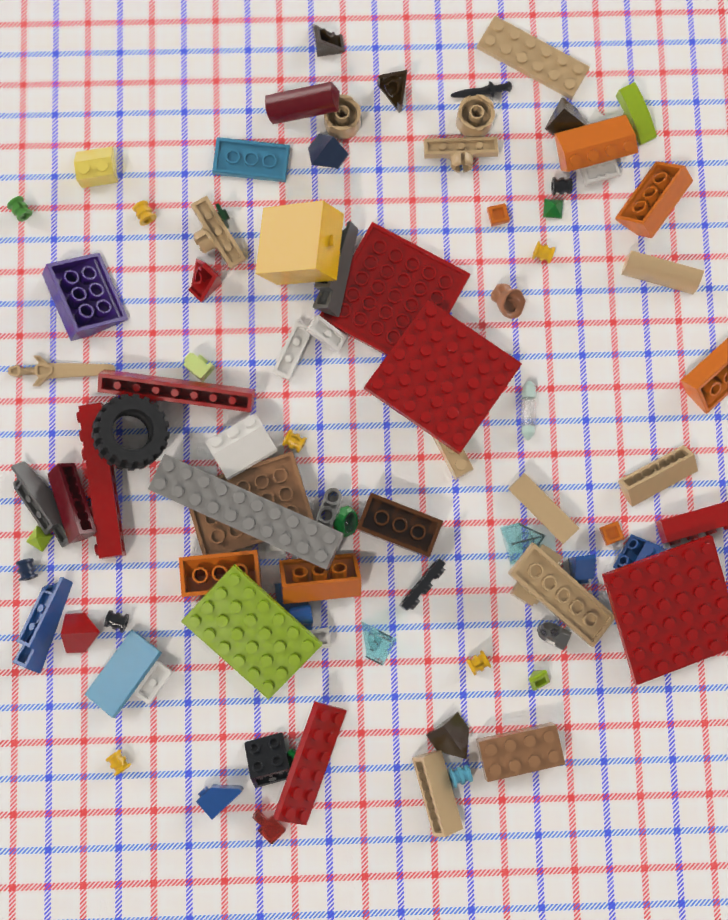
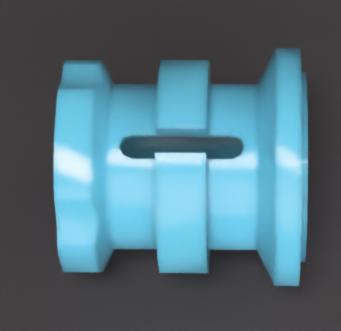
M467 764L463 768L460 766L456 767L454 771L451 768L448 769L454 788H457V784H466V781L473 782L471 770Z

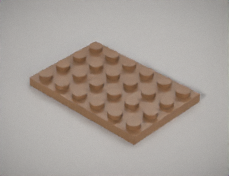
M293 451L258 462L229 480L226 479L224 474L216 476L314 520ZM189 508L202 555L235 552L264 542Z

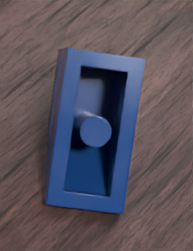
M595 554L568 558L570 575L579 584L589 583V579H594Z
M213 784L210 788L206 786L198 793L200 797L196 802L213 820L244 788L241 785Z

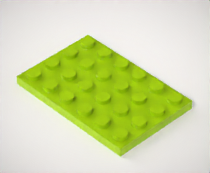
M236 564L222 576L181 620L188 629L268 700L322 646V642Z

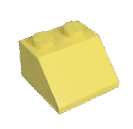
M113 146L76 152L74 167L76 180L81 188L118 183Z

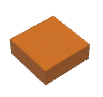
M505 203L487 207L491 227L510 222Z
M618 521L599 528L606 546L625 539Z

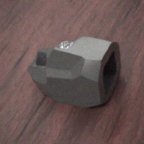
M545 622L537 628L538 635L543 641L561 650H564L572 634V632L551 622Z

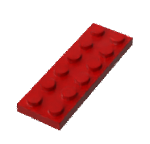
M314 701L273 815L275 820L307 825L347 710Z

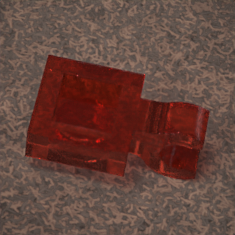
M259 809L253 813L252 818L261 825L258 828V832L271 845L286 831V828L279 821L275 820L273 815L267 818Z

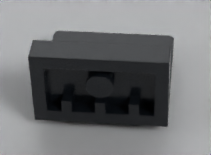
M283 733L273 734L244 743L250 779L255 788L287 779L291 767L288 762Z

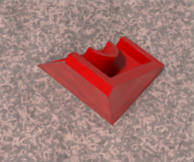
M196 258L192 283L188 290L202 303L222 284L220 276L206 262Z
M86 613L65 614L61 630L65 652H87L100 631Z

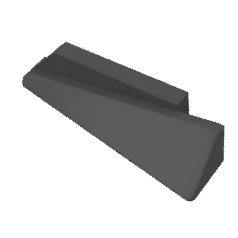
M348 221L346 228L342 230L337 281L315 282L314 285L320 291L313 304V308L335 317L340 316L358 234V228L351 221Z
M25 461L12 465L11 470H13L17 477V480L13 482V486L45 535L53 531L61 547L67 546L69 542L51 489Z

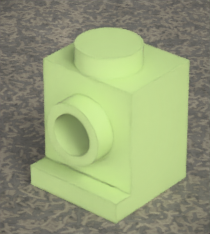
M189 353L184 359V367L202 382L215 369L211 362L207 365L208 361L200 354L197 357L194 353Z

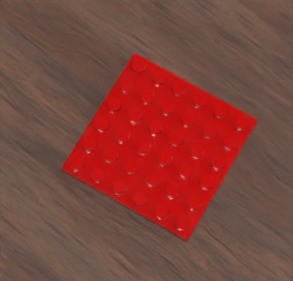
M372 222L353 254L340 316L335 317L322 311L320 316L339 331L387 356L427 300H430L450 314L471 274Z
M427 300L366 383L364 390L460 455L522 363L430 300Z
M707 535L602 574L634 684H642L728 651V590L713 536Z

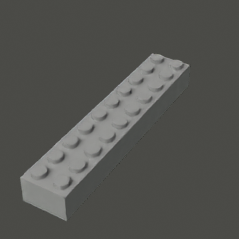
M167 454L163 455L148 487L150 491L326 570H329L344 537L342 532Z

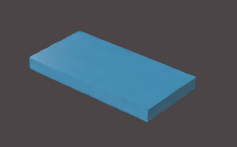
M217 137L212 173L213 175L286 183L290 145Z
M131 630L84 695L110 717L116 718L162 652L135 630Z

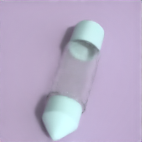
M531 381L522 386L521 434L527 441L535 434L536 386Z

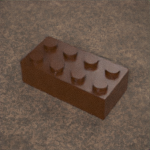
M370 493L356 530L429 558L443 520Z

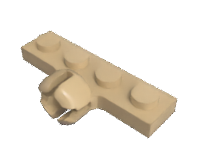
M497 137L429 138L423 141L424 159L448 158L451 161V168L457 173H460L459 165H463V173L470 171L473 167V158L498 157L499 153Z
M207 195L192 203L191 208L203 226L201 230L193 235L196 245L200 247V251L207 253L212 249H217L230 270L245 262L246 257Z

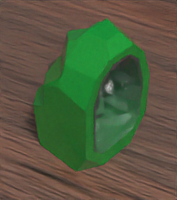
M349 505L340 508V512L336 515L333 522L334 529L342 532L344 537H348L355 533L358 526V516Z

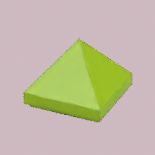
M37 525L26 542L43 552L54 535L50 533L45 535L43 530Z
M537 670L532 672L529 682L532 690L536 691L550 683V679L546 670Z

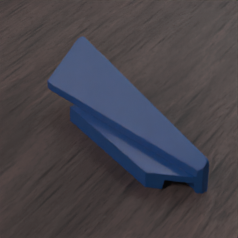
M60 577L57 583L42 587L16 641L23 646L12 663L36 673L42 672L73 584L72 581Z

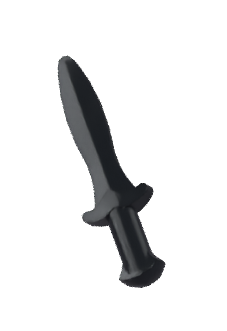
M489 81L488 86L460 90L452 93L450 96L465 98L467 96H476V94H491L493 98L496 92H511L512 83L508 81L505 84L494 85Z

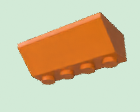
M626 115L554 133L560 169L565 172L638 153L636 134Z
M656 161L615 217L616 221L638 236L653 238L693 182L686 166Z
M728 338L681 380L687 395L706 414L728 395Z
M258 550L179 557L181 596L205 595L234 564L262 588Z
M356 553L336 554L329 570L301 558L279 560L283 604L361 596V575Z

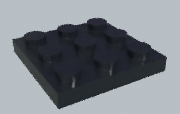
M440 558L435 560L399 606L405 611L409 609L414 610L420 602L418 597L421 594H427L433 586L431 581L439 579L446 570L443 568L446 563Z

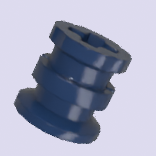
M33 558L15 562L16 566H19L18 574L21 575L18 579L19 581H27L38 577V574L34 573L36 568L32 564L34 562Z

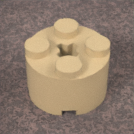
M339 95V111L324 114V125L330 136H334L337 139H348L357 134L361 125V109L351 96Z
M481 94L467 96L461 101L456 117V127L461 134L466 137H484L489 133L495 118L492 101Z

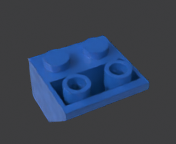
M631 534L613 568H620L666 551V549Z

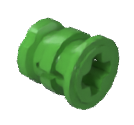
M22 196L14 197L7 204V208L12 210V213L17 216L18 221L23 222L27 220L33 213L31 209H28V205L24 202Z

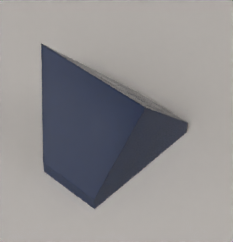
M318 134L308 147L311 165L339 169L349 155L335 137L330 135Z

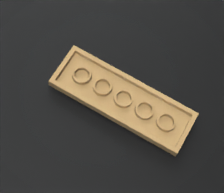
M494 16L476 48L570 100L573 99L590 69V66L497 16Z
M531 543L508 572L514 580L591 647L596 645L615 620L614 614L535 543Z

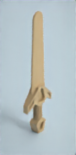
M36 355L33 356L38 361L35 367L21 368L19 365L8 367V374L20 378L22 375H37L38 379L32 386L38 387L48 379L98 376L104 369L115 371L116 368L112 364L47 363L41 356Z

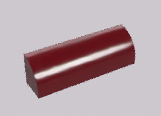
M331 81L265 95L267 116L272 124H278L338 112L340 91Z
M75 463L57 464L47 475L68 542L72 544L90 538L97 531Z

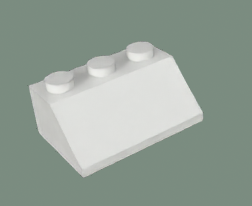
M256 413L205 441L227 480L278 451Z

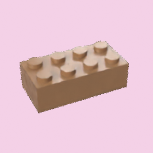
M553 722L476 739L484 778L487 782L566 765L557 726Z

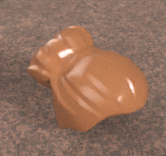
M501 283L497 284L491 293V300L497 303L502 315L509 319H514L522 314L526 300L519 289H512L510 285Z

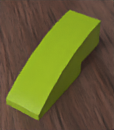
M633 82L619 89L615 97L624 111L623 115L627 116L639 145L641 146L655 139L657 135L654 124L637 84Z

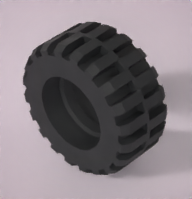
M122 394L119 398L114 397L110 402H106L98 412L92 425L91 437L94 439L93 446L95 450L98 449L100 452L98 454L101 459L105 458L108 465L117 466L116 469L119 470L124 468L128 471L140 470L152 464L167 447V440L170 437V432L167 431L169 421H165L164 417L166 414L164 411L160 412L157 409L159 405L156 402L154 404L150 403V398L146 396L143 399L139 398V394H133L132 396ZM123 416H132L139 419L148 431L146 444L139 449H128L121 446L116 441L112 431L115 421Z

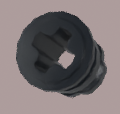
M552 177V196H555L556 193H559V195L564 193L571 194L572 178L564 179V177L556 179V177Z
M109 610L105 618L104 627L108 628L111 626L114 630L118 628L123 633L129 621V614L122 616V613L117 612L115 614L112 610Z

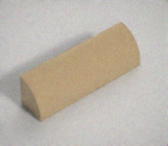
M631 250L625 258L621 275L693 295L700 285L704 270Z
M683 445L618 480L626 500L633 507L698 472L695 455Z
M525 473L509 487L508 490L562 544L580 529Z
M442 750L413 757L412 761L433 836L447 837L462 830L463 825Z

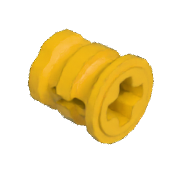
M145 200L137 202L132 207L133 211L136 212V217L140 219L139 224L141 226L148 225L157 218Z
M538 241L532 259L537 257L540 261L546 260L550 264L555 247L549 248L546 244L544 246L540 245V241Z
M290 429L283 440L282 446L288 445L290 449L293 450L294 448L297 453H300L307 438H301L300 434H294L293 429Z
M482 650L478 656L475 654L471 660H466L474 676L479 670L481 672L484 671V668L487 666L491 668V664Z
M121 749L105 759L111 764L110 768L115 770L114 776L119 775L132 765L126 762L127 758L122 756Z

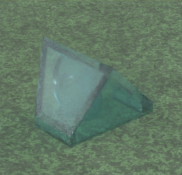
M521 523L500 527L510 565L517 562L531 543L539 546L546 536Z
M361 621L366 649L365 657L383 666L397 639Z

